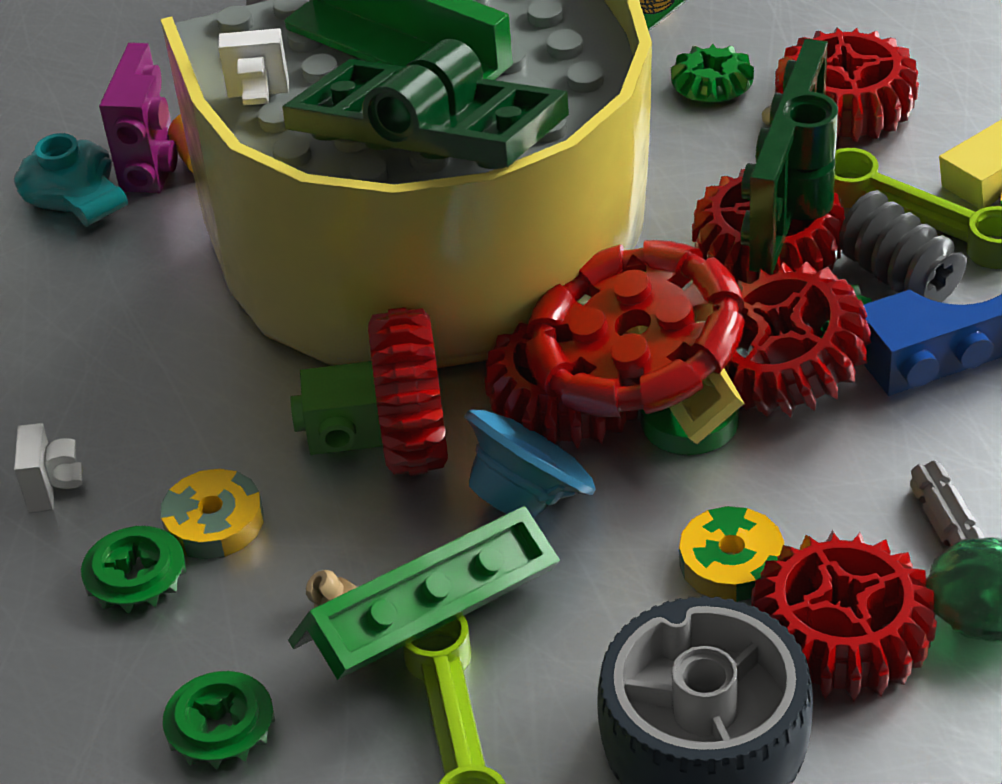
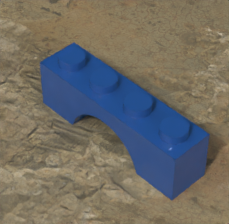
M909 289L864 304L868 315L866 321L871 331V343L865 346L867 363L863 365L888 396L914 387H920L940 378L976 368L984 363L1002 358V294L980 303L956 305L930 300Z

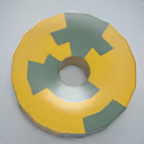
M221 468L198 471L182 478L168 490L161 503L163 528L179 541L186 556L200 559L226 557L244 549L257 537L264 523L260 492L252 479L238 471Z

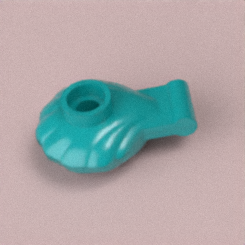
M56 133L42 138L36 144L32 154L22 160L18 171L14 175V184L25 202L43 209L73 212L86 227L128 206V199L124 191L109 181L112 168L109 151L89 140H76L70 134Z

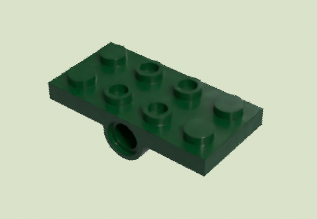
M805 38L797 60H788L783 78V94L775 93L772 100L769 118L770 128L762 127L758 135L755 155L756 164L747 163L741 185L742 199L750 200V210H747L744 215L741 228V245L749 246V271L759 272L762 269L767 274H773L792 219L803 221L815 220L828 214L833 207L838 106L832 98L825 95L828 41Z
M444 39L437 42L405 67L349 59L282 106L285 129L310 133L317 140L332 141L345 139L363 142L366 147L374 150L399 148L420 152V155L427 159L458 158L475 161L479 167L485 169H500L512 165L516 159L569 115L567 91L484 79L482 66L475 52L465 43L455 39Z

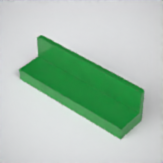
M309 0L285 19L287 30L364 61L405 67L437 42L444 39H455L465 43L475 52L481 63L484 79L495 80L513 65L509 14L473 0Z
M523 506L311 609L292 633L288 642L293 649H296L313 640L334 676L339 680L546 574L557 565L560 559L526 506Z

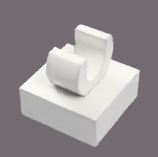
M280 28L219 34L218 49L228 98L242 97L244 106L269 103V94L288 93L289 77Z
M43 423L18 426L14 470L28 513L53 510L54 487L73 489L82 485L83 466L82 462H76V442L74 439L62 438L48 443Z

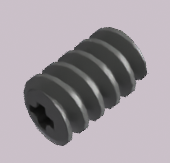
M878 190L870 191L860 197L850 208L842 223L839 234V246L843 255L854 262H858L859 266L869 273H874L875 278L886 285H890L891 289L896 293L910 289L925 298L942 303L952 294L962 279L966 269L967 256L962 252H954L953 241L944 235L938 236L936 229L930 225H921L920 218L910 212L905 213L901 205L894 201L889 202L887 196Z

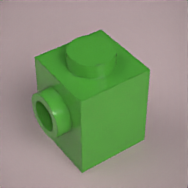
M371 361L300 370L301 395L290 396L294 431H306L310 455L383 446Z

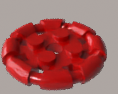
M645 240L643 248L624 250L622 244L606 248L596 253L579 270V275L574 280L563 286L558 284L551 288L536 303L526 328L527 334L531 338L525 346L528 366L537 383L549 396H561L563 405L574 411L606 418H623L624 412L644 409L646 414L662 411L685 401L703 389L702 381L712 372L720 374L729 363L738 348L744 329L745 320L739 314L744 308L742 292L734 276L718 259L709 258L705 260L700 249L687 244L663 240ZM692 280L693 283L683 291L682 288ZM586 294L590 296L591 299H589L583 306L577 301L580 300ZM636 326L648 327L640 335L635 333L623 335L626 331ZM640 377V384L625 386L623 379Z

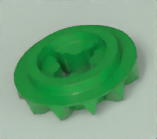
M714 44L710 48L705 49L692 46L689 54L682 53L677 55L676 63L671 67V82L676 91L689 99L701 102H722L734 99L744 94L751 87L754 80V67L750 65L749 55L736 53L734 46H728L723 49L716 48Z
M151 526L127 527L104 536L90 548L81 566V578L87 595L96 597L104 610L118 604L128 614L137 603L144 601L156 608L159 595L161 593H176L178 577L186 573L184 552L179 541L169 532ZM140 557L144 569L138 571L136 578L127 580L125 574L131 572L132 566L136 565L137 558Z
M218 671L198 676L181 686L173 694L165 707L162 725L170 750L181 753L189 766L202 760L208 761L218 770L222 760L237 756L246 762L251 747L267 744L268 728L271 723L275 722L270 694L258 680L240 672ZM226 713L231 715L233 723L231 726L219 724L213 731H209L206 720L209 718L220 720Z

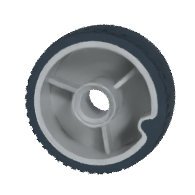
M701 596V598H679L672 602H664L659 606L655 605L650 610L640 613L638 617L632 618L629 624H625L621 631L617 632L614 636V641L610 642L608 651L605 652L599 677L597 697L601 741L609 766L621 784L793 783L804 762L812 729L813 694L805 654L802 652L800 644L796 643V638L792 634L790 635L788 629L782 626L777 619L771 618L768 613L759 611L757 607H750L744 602H735L733 599L725 600L721 599V597L708 598V596Z

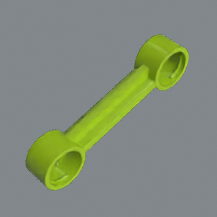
M858 148L836 150L834 193H838L841 207L851 208L860 197L870 191L878 190L887 196L889 202L894 201L901 205L905 213L910 212L920 218L921 224H928L940 232L967 242L966 251L974 263L989 269H1002V239L988 237H1002V206H990L976 212L878 173L879 165L877 159L865 150Z
M462 616L403 646L405 664L413 676L424 681L444 777L439 784H506L499 773L485 765L464 671L471 660V646L468 623L466 618ZM435 635H445L457 640L452 646L440 651H425L415 647L423 639Z

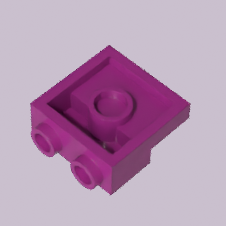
M149 43L127 44L99 105L118 186L124 192L161 193L169 172L175 171L178 161L176 142L169 140L168 129L171 124L168 103L165 97H160L161 71L158 65H153Z

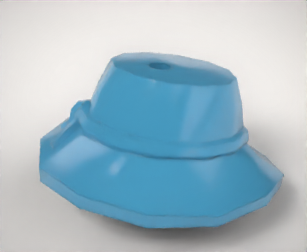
M468 410L464 415L473 428L479 442L475 448L477 454L471 468L469 487L480 498L496 509L508 514L526 506L534 519L549 505H554L561 498L574 496L576 493L592 496L596 488L592 477L579 462L556 444L548 441L546 437L535 431L528 430L513 419L485 410Z

